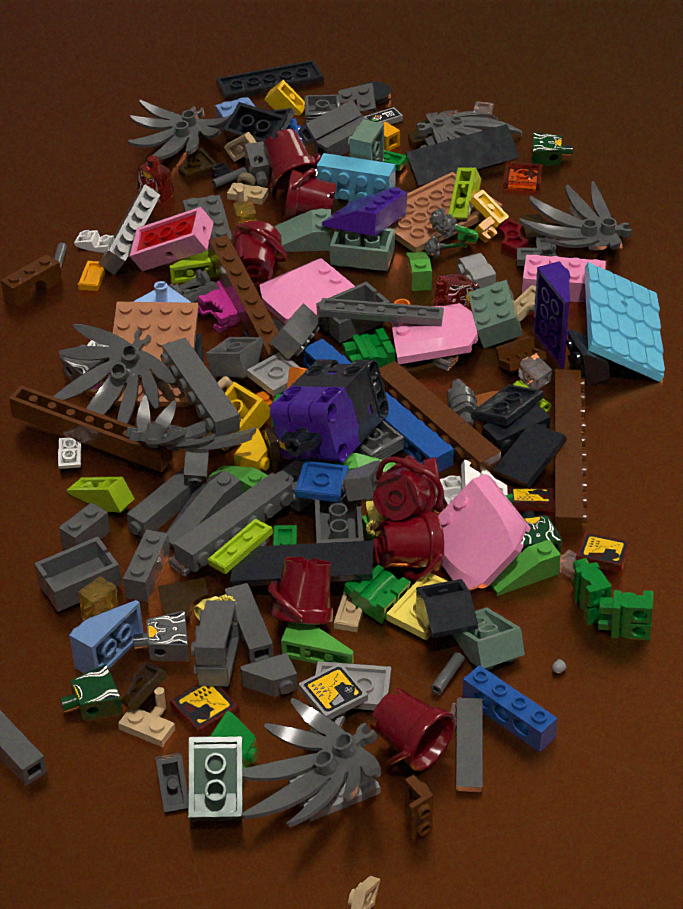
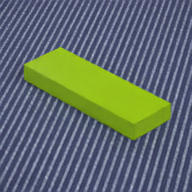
M255 518L208 558L209 565L224 574L228 573L273 534L272 527Z

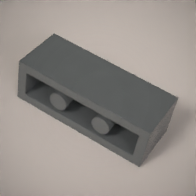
M152 530L145 531L123 577L126 598L145 602L149 601L170 555L168 533Z

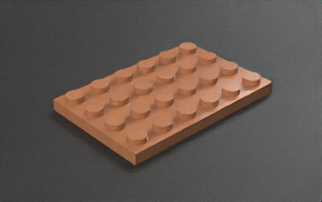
M454 172L407 193L406 214L387 227L388 229H395V240L412 252L417 253L424 250L425 243L431 236L438 238V242L446 239L442 237L441 233H438L437 229H432L429 218L431 213L439 208H444L446 216H448L456 179ZM493 199L502 209V204ZM473 206L468 218L456 219V224L470 227L486 218Z
M117 302L113 334L132 344L135 340V332L140 329L143 332L140 340H144L147 335L152 337L151 342L144 346L142 350L155 356L160 361V355L163 354L162 345L186 337L195 350L199 305L198 303ZM150 370L158 387L159 406L167 407L175 400L176 407H189L187 395L184 391L180 390L177 380L175 384L166 383ZM139 376L135 406H140L143 396L146 395L141 376ZM127 383L113 406L121 405Z

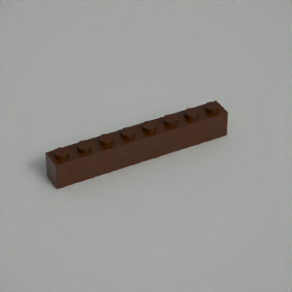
M228 235L209 239L208 257L249 336L263 338L260 357L264 361L280 352L270 343L279 331Z
M396 361L379 368L385 392L395 398L404 408L410 410L416 418L423 421L429 429L436 432L446 443H449L454 450L453 456L456 460H459L461 463L464 460L471 462L470 467L479 473L485 470L489 473L494 472V467L501 460V451Z
M20 385L9 398L11 414L14 418L65 437L73 438L81 443L159 472H163L173 458L172 450L164 446L152 448L146 446L145 441L129 440V437L125 436L127 427H136L23 385Z

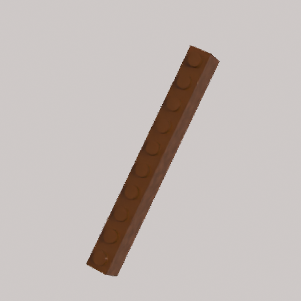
M555 369L554 431L564 434L567 438L565 444L554 456V526L558 533L582 534V526L587 525V511H583V509H587V496L583 495L587 491V480H583V478H586L587 467L582 465V463H586V450H582L586 446V435H582L585 434L586 421H582V419H585V407L581 406L585 404V393L581 392L585 388V379H581V370Z

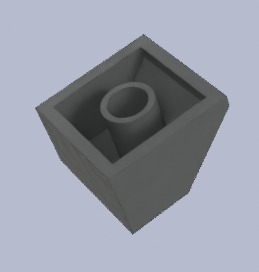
M228 337L206 353L212 376H220L221 378L224 376L228 378L237 377L238 379L247 378V369L258 364L263 338Z

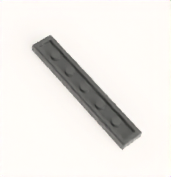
M322 298L319 308V316L432 326H442L444 315L443 307Z

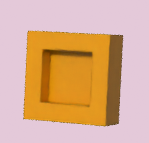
M490 216L474 229L478 233V238L485 243L497 234L493 227L495 221Z

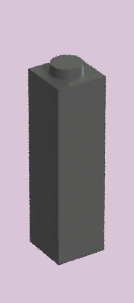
M352 99L306 123L298 132L308 146L314 143L316 139L360 117L362 114Z
M360 116L314 141L315 154H320L321 157L323 153L341 156L349 152V137L353 135L356 127L360 125L363 119H368Z
M181 469L127 513L129 530L140 537H143L146 530L157 531L182 510L194 490L199 486V483L188 482V479L184 478V470Z
M248 583L226 588L225 594L232 596L236 602L237 621L233 622H238L240 641L249 663L274 657L273 642Z
M0 710V759L26 786L47 773L44 756Z

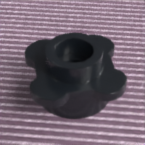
M219 163L212 167L213 171L211 174L218 178L230 173L231 169H228L226 163Z

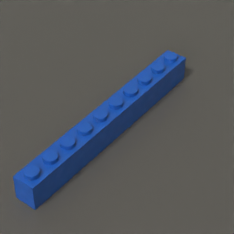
M324 339L312 343L303 349V365L307 368L311 367L318 359L337 360L339 364H352ZM386 392L389 412L383 420L404 437V448L402 450L406 454L413 456L419 463H423L425 459L435 457L439 472L452 466L454 454L452 446L441 439L436 432L429 429L423 421L416 418L410 410L404 408Z

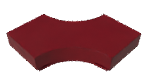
M507 219L497 227V233L504 238L501 249L517 255V248L528 247V240L521 235L523 231L522 224Z

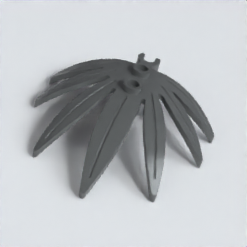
M140 99V105L149 114L158 119L130 115L131 121L144 128L165 131L128 140V143L133 147L147 148L167 142L150 157L152 161L166 159L175 155L186 143V155H190L199 147L198 134H202L208 139L219 136L221 134L220 129L216 128L225 125L232 114L216 119H200L205 115L204 108L196 111L195 106H193L190 110H186L182 115H179Z
M458 110L443 111L439 115L438 112L426 113L428 123H417L416 130L419 131V136H426L432 133V138L436 143H441L483 131L480 129H491L507 123L498 121V116L483 112H458ZM507 124L510 133L522 136L521 130Z
M594 181L591 183V201L594 211L569 185L566 184L565 193L571 206L584 220L564 213L530 196L529 202L538 212L551 221L565 227L546 225L519 218V223L528 229L547 237L559 239L552 240L544 237V241L562 247L582 248L589 246L588 250H604L610 245V249H622L623 243L619 236L631 237L632 235L629 223L616 225V220L611 218L606 203Z
M73 324V327L85 337L109 347H74L60 350L59 354L76 360L94 361L110 358V361L83 374L53 397L64 401L74 398L90 390L111 374L86 409L105 415L114 405L127 383L117 420L128 424L135 408L139 376H141L146 395L152 406L157 410L159 408V391L150 370L166 383L175 384L176 380L172 372L162 361L142 350L144 346L151 342L152 337L147 335L144 340H140L143 332L138 329L134 334L135 340L131 344L118 335L106 330L82 324Z
M144 395L136 417V428L127 427L125 436L129 437V440L145 441V445L152 448L164 446L172 451L186 450V448L213 450L232 447L250 441L253 434L256 433L257 427L228 435L216 436V434L199 438L210 432L207 430L204 420L185 428L171 425L176 408L175 400L162 411L155 422H150L148 398Z
M291 698V703L302 719L321 735L269 723L264 724L266 730L277 739L291 746L319 752L242 769V779L249 781H277L306 773L275 794L241 813L244 819H251L275 814L305 801L318 792L295 817L286 823L288 827L295 826L324 808L339 791L347 775L343 799L345 803L349 802L357 794L361 786L362 770L367 778L375 780L381 775V767L378 761L363 748L365 745L372 744L377 740L376 732L373 729L370 731L368 725L363 723L357 728L356 734L352 736L320 712Z

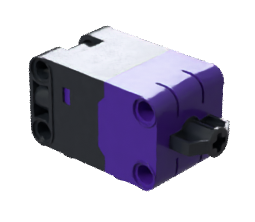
M318 359L270 407V416L274 423L284 459L331 462L346 461L348 456L387 417L389 412V404L376 360H355L352 364H339L337 360Z

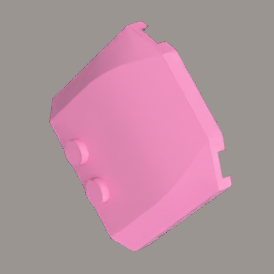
M322 258L259 285L265 307L284 324L303 303L317 315L316 303L320 302L322 298H329L355 287Z
M460 303L446 306H431L444 308L442 326L391 322L398 364L471 352L472 344H476L478 341L472 311Z
M484 474L472 479L438 515L443 528L445 542L442 566L452 580L462 579L471 591L478 587L483 589L489 586L521 553L524 546L521 544L525 532L529 533L531 528L489 475Z

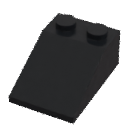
M239 102L223 128L226 141L229 143L247 132L252 135L256 142H264L269 136L273 140L277 137L276 132L281 131L287 121V116Z

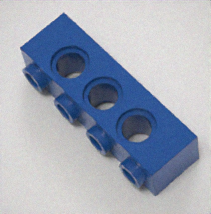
M479 665L463 679L462 698H482V713L538 752L542 751L556 738L557 717Z

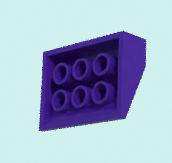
M391 187L356 199L322 222V226L376 236L406 214L407 191H402L398 187Z
M558 261L537 267L533 333L558 366L563 368L565 365L570 304V272Z

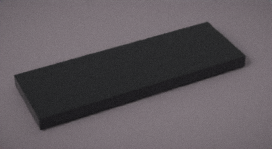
M314 60L219 77L216 78V84L225 101L268 93L282 80L291 88L323 83L324 76Z
M507 124L408 151L405 154L417 188L451 172L457 174L458 168H476L479 171L519 159L518 151Z
M374 540L258 546L232 568L231 586L246 583L249 586L269 585L272 581L280 583L285 557H304V559L308 560L315 558L331 562V582L373 580Z

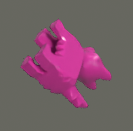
M218 280V290L198 296V302L200 303L198 304V312L202 316L211 313L212 316L217 318L219 324H214L213 328L220 333L227 330L228 327L236 325L241 319L221 280Z

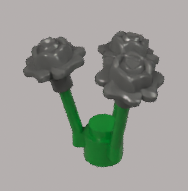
M439 208L431 213L429 221L432 224V229H437L443 238L451 237L452 233L456 231L460 243L444 244L439 243L438 238H435V236H431L425 243L424 249L426 254L433 260L440 255V251H444L447 248H467L468 244L474 245L477 242V231L456 224L457 220L451 214L446 216L444 208Z

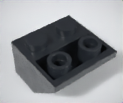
M572 329L567 330L568 339L566 340V345L570 351V355H568L569 363L576 370H581V379H585L586 386L610 379L608 361L605 357L588 350V336Z
M462 579L416 587V612L432 638L478 629V621L471 593Z

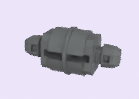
M460 379L452 381L451 388L447 390L448 407L469 425L473 426L474 420L472 419L471 412L478 407L477 399L471 388Z

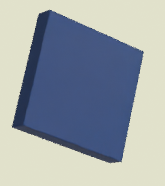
M304 461L295 489V497L340 503L343 494L342 480L347 475L349 466Z

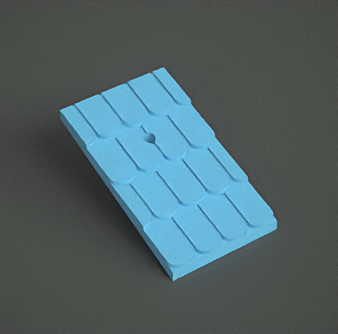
M587 262L584 269L588 350L661 382L664 377L665 367L662 356L664 351L660 335L661 324L658 314L660 308L657 293Z

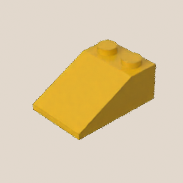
M233 382L225 392L230 402L240 414V430L233 433L254 427L260 429L270 417V407L266 402L236 382ZM210 431L209 433L201 437H206L212 435L213 433ZM231 447L221 448V450L225 452Z

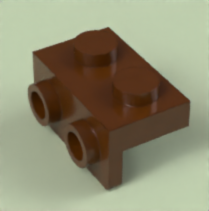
M532 336L498 346L495 349L499 367L511 373L519 372L525 366H536L540 364V361L547 359L545 351L535 348Z
M414 774L405 779V813L409 816L408 836L411 840L426 835L433 828V794L430 792L427 784L420 782Z

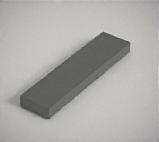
M457 698L456 791L482 792V698Z

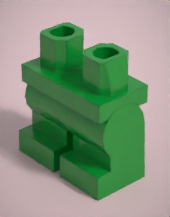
M383 328L375 329V334L352 335V342L342 344V353L345 357H348L351 363L355 360H376L379 368L396 361V351Z
M586 558L573 562V600L575 603H579L580 609L584 611L583 619L585 623L591 625L599 622L600 597H611L612 586L602 571L599 570L600 566L597 562L590 564Z
M377 565L373 569V580H360L362 581L361 583L347 581L344 592L352 597V604L356 608H361L363 612L382 624L386 620V613L409 590L410 581L403 577L398 580L392 573L384 571L383 567Z
M614 590V598L600 597L598 630H611V638H619L621 636L630 639L650 640L653 591L644 590L643 595H636L631 592L621 594V591Z

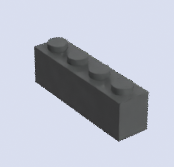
M303 303L270 343L288 360L293 354L297 357L320 328L317 325L321 318Z

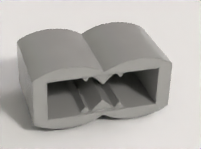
M481 253L458 259L456 271L459 276H462L467 287H480L481 289L496 283V273Z

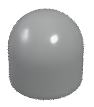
M558 659L552 666L553 671L557 674L562 673L567 668V665L561 659Z

